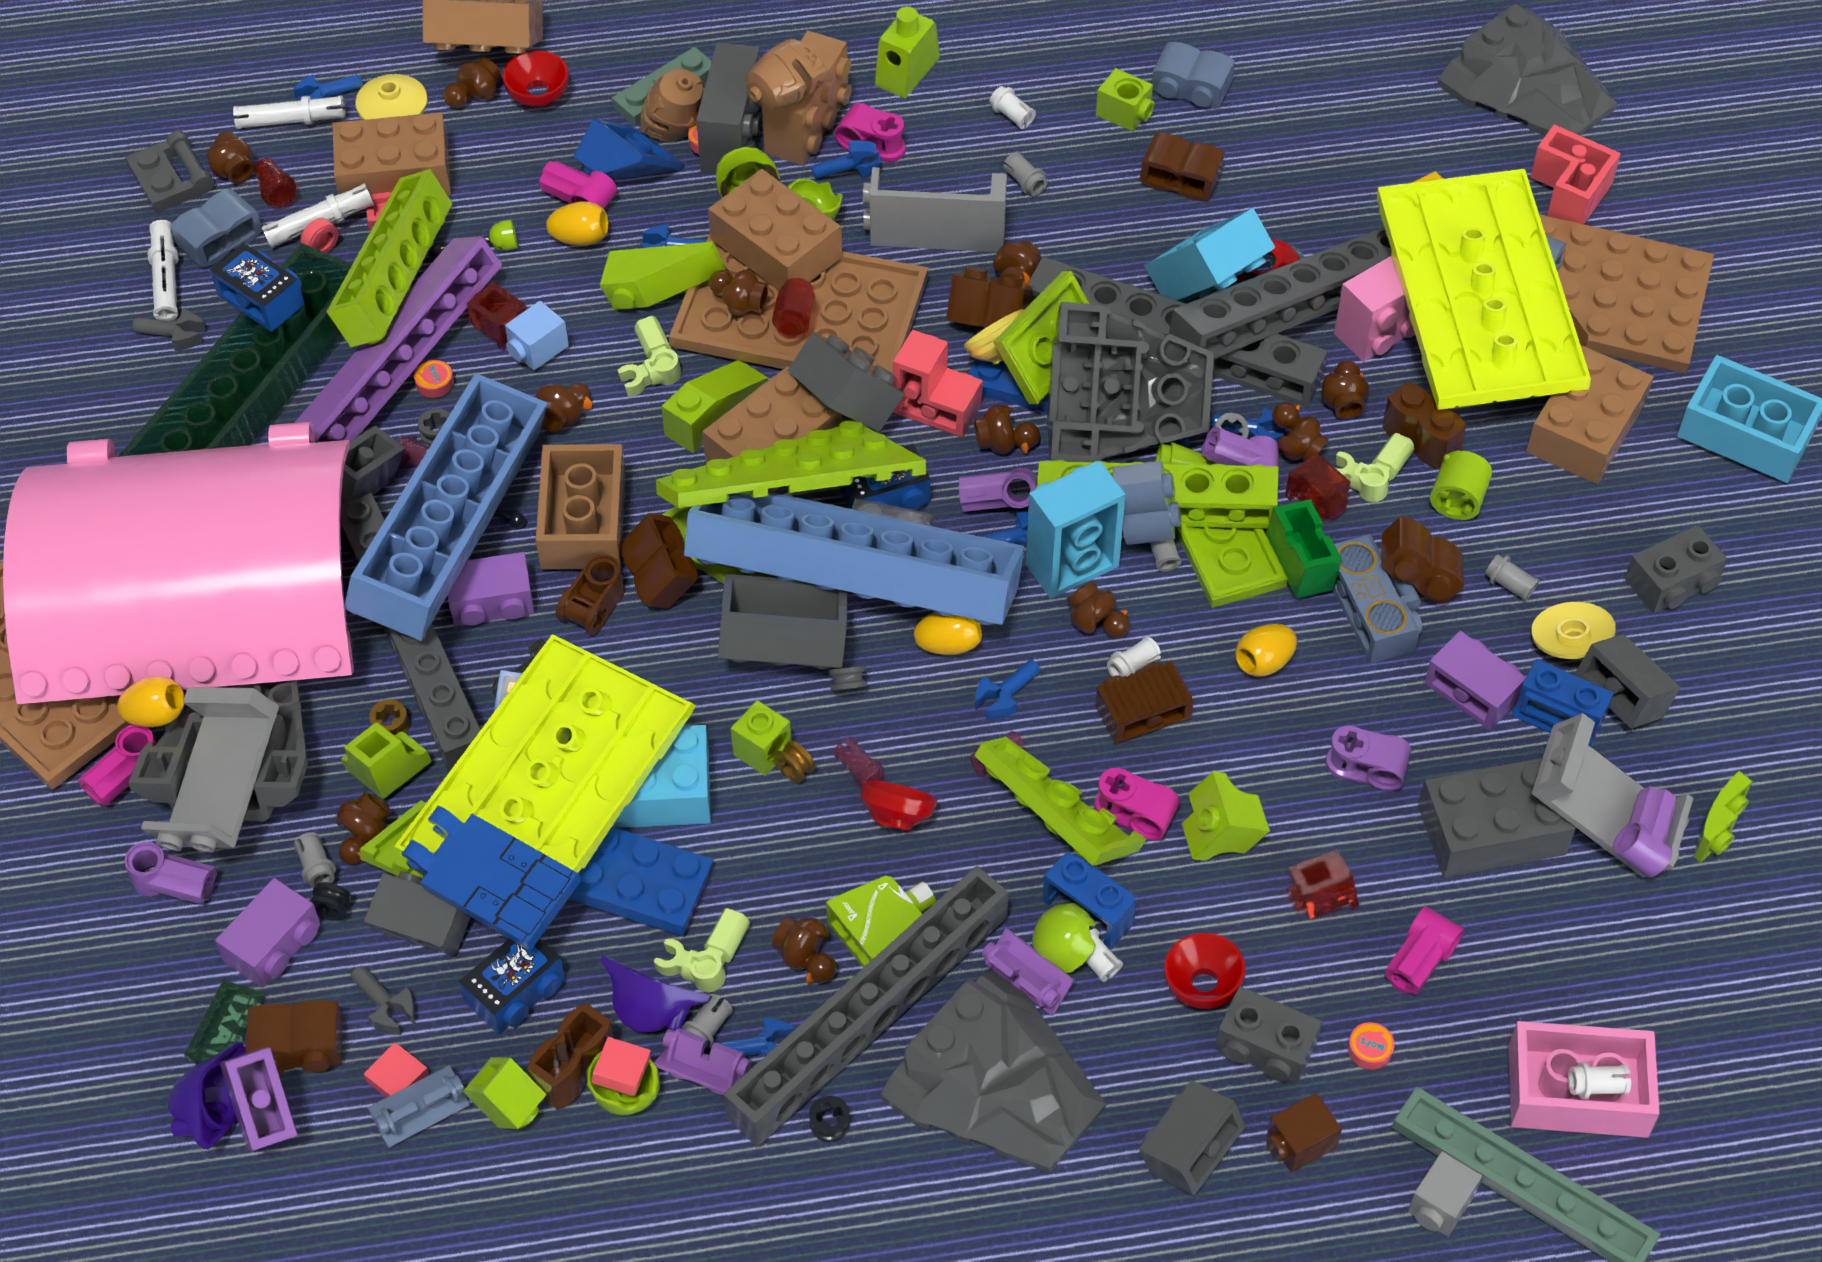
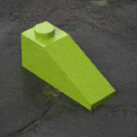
M714 242L610 251L600 286L614 310L643 308L654 305L709 280L714 272L726 270V266Z
M737 360L686 382L661 406L665 436L695 454L704 445L702 431L768 381V377L744 362Z

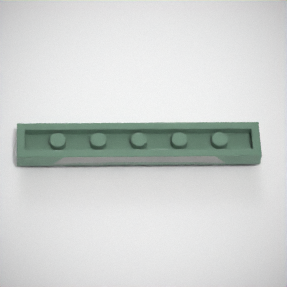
M1419 1087L1415 1088L1394 1119L1392 1128L1437 1156L1443 1151L1482 1175L1480 1181L1482 1184L1610 1262H1645L1661 1235L1659 1232Z

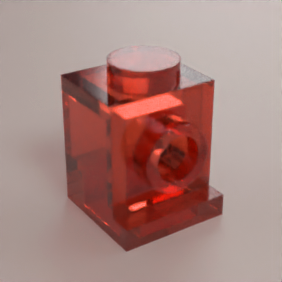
M495 282L491 283L483 291L476 293L467 303L470 324L496 341L498 348L504 351L507 348L506 343L508 342L505 325L526 311V304Z
M1316 453L1289 472L1285 497L1289 501L1297 498L1299 502L1311 499L1318 515L1324 522L1329 517L1336 518L1346 509L1351 482L1319 453Z
M1337 849L1289 867L1292 886L1287 887V893L1296 912L1304 909L1308 917L1312 919L1348 904L1351 909L1359 907L1353 876Z

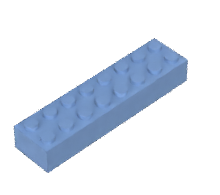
M477 373L474 374L353 571L348 586L345 610L421 641L539 437L548 402Z
M768 491V496L753 498L751 494L732 493L729 494L727 502L692 506L688 511L684 556L697 558L699 562L704 564L720 563L733 566L745 573L761 572L775 575L776 578L784 581L798 580L815 584L816 587L823 590L839 589L853 592L856 596L865 599L876 597L890 600L901 607L917 606L931 609L943 616L958 615L972 618L974 621L984 625H1002L1018 590L1025 546Z

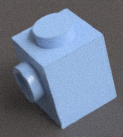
M541 301L505 325L508 352L516 361H523L532 370H536L569 346L565 321Z

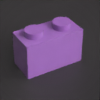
M525 552L467 560L448 593L449 607L454 626H472L485 621L504 618L517 619L523 615L535 614Z
M1459 631L1430 660L1424 684L1491 731L1517 704L1526 676L1516 666L1503 661L1487 650L1482 642L1472 639L1462 631Z
M273 878L219 935L215 943L223 962L263 988L271 978L278 977L285 970L289 959L301 946H305L313 940L321 924L312 902L276 878Z
M263 1047L219 1062L246 1149L254 1151L297 1136L270 1047Z

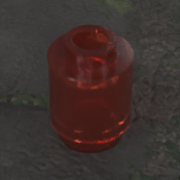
M791 278L779 288L772 323L776 329L785 335H800L809 329L816 296L813 286L808 281L801 278Z

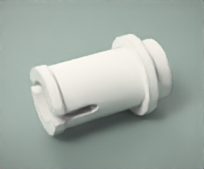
M1000 86L991 95L990 104L993 105V111L996 113L1002 112L1020 129L1028 127L1034 120L1036 111L1016 97L1015 91L1012 88Z
M1145 637L1124 652L1116 651L1111 655V660L1107 663L1111 676L1120 675L1122 677H1128L1131 673H1137L1144 666L1161 658L1159 646L1152 638Z
M1089 927L1090 935L1096 946L1085 962L1099 976V979L1105 982L1108 977L1112 978L1121 969L1123 963L1098 938L1100 932L1096 928L1091 930Z
M1579 1062L1577 1067H1570L1569 1090L1572 1095H1579L1581 1099H1588L1590 1094L1628 1095L1631 1089V1078L1623 1079V1075H1629L1630 1070L1627 1065L1589 1067L1586 1062Z

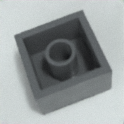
M813 331L788 368V371L829 408L880 432L905 395L893 383L896 376L880 365L873 366L875 358L863 349L856 346L851 351L849 350L850 345L836 335L830 334L828 338H825Z

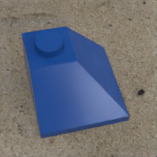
M598 119L592 120L573 156L585 165L583 170L588 175L593 171H600L615 179L681 171L685 165L638 129Z

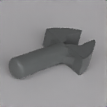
M182 309L179 319L175 321L135 318L132 322V329L135 333L171 336L174 350H184L202 344L200 332H207L203 320L186 309Z
M358 966L352 971L351 979L376 1005V1011L368 1016L370 1025L373 1028L384 1033L401 1035L399 1026L390 1018V1009H393L395 1012L405 1013L409 1021L415 1025V1008L407 987L397 995L389 994L366 967Z

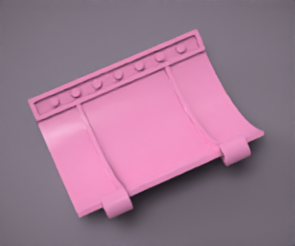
M312 422L270 425L268 431L269 444L116 457L114 443L111 439L69 442L67 445V464L26 467L20 474L11 496L6 521L3 556L5 624L17 704L122 695L134 683L153 676L170 678L178 683L182 690H187L188 687H221L352 675L354 665L345 613L340 536L342 478L345 460L351 448L350 440L316 443Z

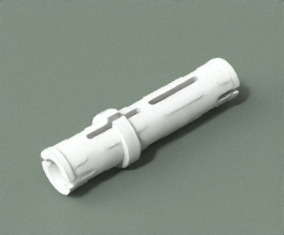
M342 95L321 99H311L310 96L301 97V101L234 106L233 115H249L248 118L234 119L236 129L238 130L296 122L313 125L316 120L345 119L346 111L342 108L330 109L331 107L345 106Z
M365 183L336 196L330 194L326 196L327 200L262 226L270 247L274 248L286 241L301 236L306 226L315 219L326 218L331 223L337 221L339 224L345 221L344 217L374 206Z
M156 220L150 224L151 248L147 253L148 261L152 265L153 315L157 320L172 321L178 317L175 277L178 251L174 247L172 223L167 220ZM161 250L165 251V261L161 260ZM162 268H165V273H162ZM162 280H166V291H163Z

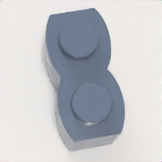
M1168 42L1153 70V91L1166 98H1186L1200 107L1219 108L1234 78L1235 60L1219 52L1200 51L1185 43Z
M232 189L224 190L211 196L202 207L194 208L181 214L171 224L175 243L201 267L217 263L232 249H236L242 243H250L262 232L258 212Z
M1162 461L1113 467V478L1126 494L1122 529L1126 544L1174 540L1175 527H1180L1182 520L1179 502L1172 503L1171 497H1175L1173 474L1165 473Z

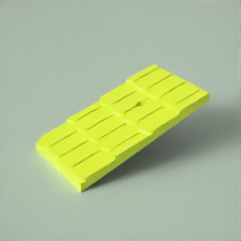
M1525 169L1378 187L1377 201L1379 213L1392 249L1391 256L1408 304L1409 317L1422 354V363L1438 410L1455 408V406L1463 407L1493 403V401L1500 402L1530 398L1531 396L1567 393L1571 390L1572 392L1589 390L1591 377Z
M552 634L394 847L404 851L411 840H414L434 854L445 838L433 831L435 825L430 823L428 818L437 806H441L463 823L473 813L579 873L581 868L586 867L624 807L630 804L657 761L663 758L696 705Z

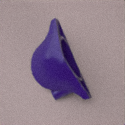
M605 955L601 957V964L607 970L612 981L615 1013L627 1027L635 1031L652 1033L665 1030L666 1028L675 1031L677 1028L682 1029L690 1007L708 1003L712 997L711 995L660 982Z
M240 1041L229 1045L215 1056L195 1065L176 1082L168 1099L169 1112L175 1118L171 1123V1132L175 1137L193 1135L194 1141L202 1149L209 1150L233 1126L237 1117L219 1062L245 1054L246 1047Z

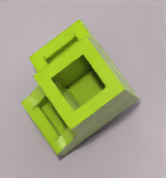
M378 722L344 746L347 754L341 758L345 769L381 799H385L432 762L428 751L406 733L401 731L393 735Z
M1212 771L1188 794L1193 813L1181 824L1192 859L1207 861L1215 855L1226 852L1245 854L1270 832L1259 796L1244 793L1237 789L1230 782L1226 773Z

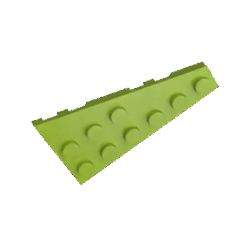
M847 420L841 422L838 427L828 430H812L804 437L793 440H778L773 446L762 449H747L742 451L740 455L732 458L713 459L701 467L675 470L670 476L656 479V490L658 496L677 508L727 502L729 494L732 493L751 494L753 498L768 496V488L788 486L789 493L851 485L853 477L857 476L882 481L891 479V472L909 470L912 476L926 475V460L887 439L885 435L867 428L862 422Z

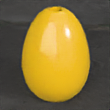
M583 201L575 202L555 210L548 217L546 228L550 236L559 242L574 246H588L600 242L607 235L608 217L606 211L598 204Z
M933 612L916 625L914 638L916 644L927 652L956 655L975 648L982 640L981 624L972 618L958 615L943 616Z
M1267 624L1251 629L1237 644L1235 652L1237 663L1245 673L1255 677L1276 673L1293 656L1297 646V637L1290 627L1282 624Z
M163 676L147 677L134 683L122 693L117 703V710L120 717L129 724L139 727L163 726L172 722L180 715L184 707V693L179 684L170 678Z

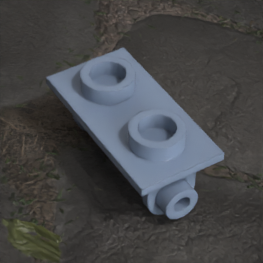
M450 1065L369 1106L368 1110L387 1147L390 1148L470 1106L463 1093L464 1087L457 1075L455 1076Z

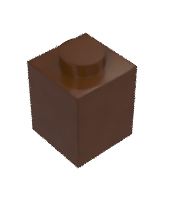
M1316 1092L1271 1116L1266 1144L1272 1156L1279 1162L1283 1160L1292 1173L1337 1149L1342 1128Z

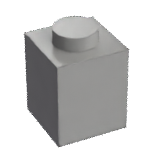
M1442 1151L1415 1191L1408 1212L1414 1215L1417 1222L1424 1228L1434 1232L1440 1231L1449 1237L1476 1195L1482 1175Z

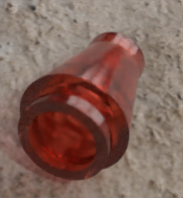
M264 158L259 160L255 165V173L258 177L262 199L267 204L275 207H283L290 204L296 193L294 179L278 167L272 159Z

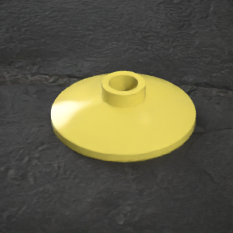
M388 74L367 82L359 90L355 103L359 116L362 120L423 114L428 100L426 90L418 80L407 75Z
M1566 602L1549 607L1541 612L1532 624V638L1536 646L1551 656L1564 659L1584 658L1591 644L1615 637L1616 633L1613 617L1605 609L1586 602Z

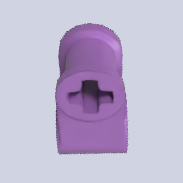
M1348 725L1340 727L1334 732L1331 739L1332 748L1326 755V767L1333 776L1372 785L1380 790L1395 791L1402 788L1411 753V746L1406 740L1398 736L1383 735ZM1349 737H1353L1351 745L1347 744ZM1344 760L1348 761L1346 768H1342Z

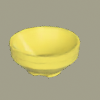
M1024 309L1001 318L974 335L963 345L966 351L969 352L972 358L992 362L993 365L1003 361L993 341Z

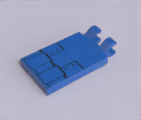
M437 806L428 818V821L435 825L433 831L445 838V840L434 854L420 843L411 840L401 853L402 856L409 859L406 864L413 870L425 875L420 882L425 891L531 951L581 882L579 873L473 813L463 823L445 808Z

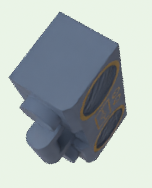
M1365 535L1334 544L1342 559V563L1333 591L1369 663L1372 664L1415 652L1419 634L1422 633V622L1417 611L1412 610L1421 604L1413 584L1399 581L1385 571L1382 566V547H1377L1372 536Z

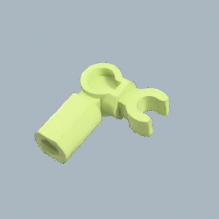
M650 316L637 321L634 331L648 359L644 360L643 364L639 366L627 364L618 369L621 382L635 379L624 384L628 397L639 395L646 386L651 384L652 386L658 384L673 385L681 378L682 374L678 355L675 351L671 350V346L658 319Z
M1394 433L1375 457L1372 464L1369 465L1362 462L1360 464L1355 463L1350 454L1338 451L1336 454V465L1343 468L1337 469L1328 465L1326 468V479L1334 484H1349L1350 488L1358 491L1360 496L1366 501H1381L1388 494L1389 480L1391 481L1396 477L1412 455L1414 444L1411 439Z
M728 908L724 909L704 945L705 951L690 950L688 952L684 950L683 945L679 941L666 939L664 942L666 951L670 954H675V957L668 961L655 958L656 970L665 976L681 974L683 979L693 982L703 992H714L720 989L726 979L724 964L731 961L750 926L748 918L742 913Z

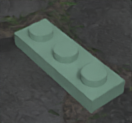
M693 47L613 96V108L636 127L641 124V110L649 89L662 74L665 75L673 69H685L699 76L703 84H705L712 61L696 47Z

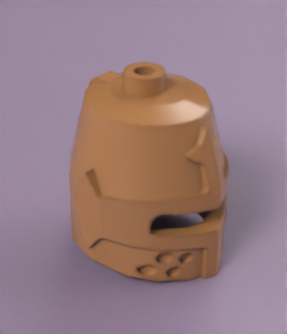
M785 39L765 52L747 72L745 86L753 102H757L765 110H775L797 104L822 86L826 78L827 68L816 53L806 44L795 39ZM794 60L805 71L808 84L803 81L802 77L792 66Z
M673 69L665 75L662 74L651 85L644 101L640 116L641 132L660 141L673 142L685 139L688 136L689 129L696 125L703 97L702 79L685 69Z

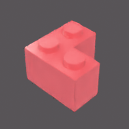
M1554 124L1537 147L1530 178L1554 188L1547 215L1585 224L1613 184L1621 153Z
M912 330L893 360V375L896 376L893 383L905 393L893 413L964 437L982 406L983 380L975 378L970 374L947 368V341L933 335Z

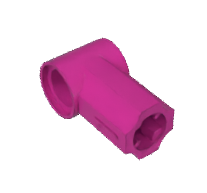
M549 161L543 168L542 176L539 180L540 189L569 203L592 202L598 204L603 209L615 197L618 191L614 181L603 172L593 171L590 175H587L558 161Z
M135 725L125 727L116 737V746L78 779L81 788L98 805H108L129 786V780L140 754L137 751L142 750L148 742L154 744V746L156 745L152 731L148 727Z
M1425 906L1412 923L1405 943L1386 968L1385 976L1390 980L1392 986L1404 994L1413 993L1417 995L1440 961L1446 962L1452 955L1463 936L1464 928Z

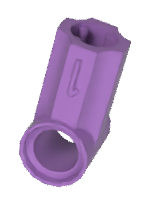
M1216 426L1207 433L1206 440L1202 445V457L1224 465L1252 466L1260 464L1264 466H1278L1279 480V446L1275 439L1267 436H1255L1247 439Z
M1020 467L1007 472L959 477V496L962 511L1002 507H1027L1029 505V495L1025 497L1014 495L1010 489V482L1017 478L1023 479L1030 485V492L1037 488L1038 478L1033 471Z
M1651 786L1639 791L1631 821L1618 833L1613 843L1614 853L1648 878L1661 873L1670 862L1672 848L1665 842L1676 809L1674 804L1676 797L1666 789H1656Z
M152 842L138 843L126 853L125 866L132 886L138 894L152 897L161 893L201 905L206 900H209L217 875L214 866L163 853V850ZM146 867H155L151 871L141 872Z

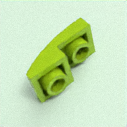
M1740 771L1723 787L1708 813L1700 832L1694 858L1700 863L1713 852L1716 855H1720L1735 838L1731 832L1738 816L1749 803V800L1745 797L1752 784V781Z

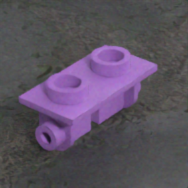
M1008 928L1004 930L997 944L990 942L981 954L986 959L985 964L1028 995L1033 1002L1051 1016L1055 1014L1074 982L1072 977L1041 956L1037 950Z
M677 1028L676 1031L668 1029L665 1033L662 1045L667 1047V1049L655 1060L654 1064L657 1068L667 1071L675 1078L688 1079L708 1087L716 1094L723 1095L750 1070L752 1061L745 1058V1053L716 1042L711 1047L710 1056L704 1054L707 1039Z

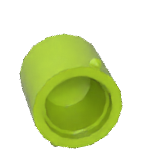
M1454 451L1446 454L1431 491L1430 501L1432 506L1442 515L1455 520L1474 518L1479 514L1492 477L1491 465L1483 457L1469 451Z

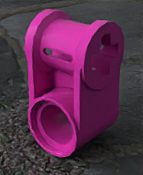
M864 103L853 104L834 131L837 142L847 150H849V141H870L876 143L877 152H880L881 161H897L906 152L905 142L901 139V134L904 131L903 119L897 114L887 113Z
M1110 768L1100 776L1098 782L1099 793L1096 795L1094 807L1098 812L1103 807L1108 810V803L1111 802L1112 807L1108 811L1117 817L1114 822L1115 824L1131 831L1135 830L1146 839L1159 840L1164 836L1180 804V799L1172 789L1164 785L1148 781L1122 768ZM1120 780L1123 781L1122 789L1118 788Z

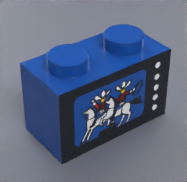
M242 243L210 269L217 295L271 332L305 305L300 289L302 284L297 275L289 269L284 270L272 262L267 254L262 251L257 252L245 243Z
M914 444L904 446L905 449L920 456ZM909 470L891 472V479L882 481L857 476L853 477L851 485L840 486L849 509L882 516H889L905 510H915L922 505L930 503V477L927 470L926 475L912 476Z
M540 938L531 951L508 939L459 980V985L464 1002L500 1035L509 1026L514 1027L521 1023L527 1016L529 1009L538 1001L552 996L560 988L565 975L561 957Z

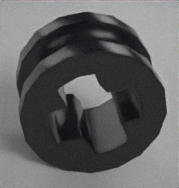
M319 882L315 884L312 891L314 897L310 898L309 901L314 904L318 917L331 921L344 919L347 912L345 906L349 905L352 898L350 892L334 883Z
M824 1096L812 1104L809 1111V1123L811 1132L817 1139L828 1143L836 1142L844 1138L848 1133L850 1127L849 1108L842 1099L835 1096ZM830 1112L833 1117H837V1124L829 1127V1124L823 1121L822 1114Z

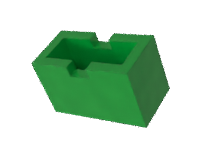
M1311 499L1273 507L1266 533L1296 598L1333 590L1342 563V559L1330 536H1325L1322 530L1323 522Z

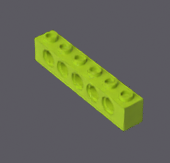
M431 169L399 179L327 310L328 315L350 347L365 343L368 345L376 344L386 336L387 329L394 316L398 313L404 296L410 290L417 271L422 267V262L429 248L434 244V239L440 227L445 223V218L452 206V202Z
M1039 461L1037 487L1043 483L1054 482L1069 475L1078 467H1086L1097 461ZM1101 461L1112 477L1113 467L1144 463H1106ZM1163 464L1165 473L1173 474L1175 497H1171L1172 503L1179 502L1182 524H1186V527L1208 526L1268 529L1273 507H1276L1278 502V466H1264L1260 464L1252 466Z

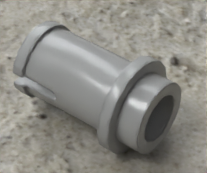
M1019 152L1012 153L1006 158V164L1003 165L1004 171L1021 184V190L1025 194L1036 196L1043 192L1047 186L1045 172L1041 168L1035 169Z
M1174 540L1148 542L1151 545L1158 571H1171L1180 566L1181 559Z
M1499 554L1496 555L1485 572V575L1490 578L1489 582L1491 584L1497 582L1522 598L1523 601L1528 600L1540 580L1511 563V557L1508 555L1504 558Z
M314 832L300 835V840L296 839L293 846L303 866L301 873L303 881L312 888L319 882L332 883L336 868L334 862L327 859L320 835Z
M710 994L712 996L710 1001L702 1006L692 1021H686L682 1026V1029L707 1039L705 1049L713 1045V1036L726 1018L733 1012L732 1006L725 999L717 1009L718 1006L716 1004L721 996L716 994Z

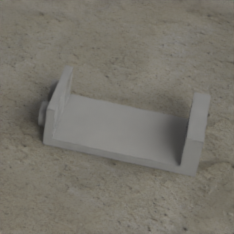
M872 167L871 183L864 182L863 205H870V208L864 209L863 228L870 231L871 246L997 252L1000 247L1004 246L1007 174L992 173L990 195L880 190V168Z
M188 687L183 703L204 717L169 822L143 821L141 829L157 838V845L173 851H180L182 846H191L199 851L209 853L214 852L215 848L234 849L279 705L254 688Z
M1581 713L1553 725L1531 794L1642 878L1646 877L1613 851L1614 840L1618 833L1630 823L1639 791L1644 789V787L1588 745L1595 722L1585 714ZM1689 794L1677 797L1675 800L1676 809L1665 842L1672 848V857L1663 871L1673 868L1678 860V850L1684 830L1689 822L1688 816L1693 802V797Z

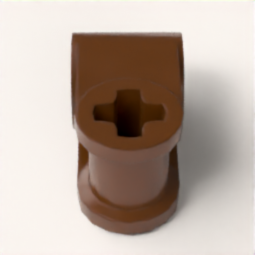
M602 554L588 560L571 586L560 597L556 607L557 619L573 621L585 627L586 633L596 635L624 595V583L617 559L610 555ZM604 579H610L605 582H599Z

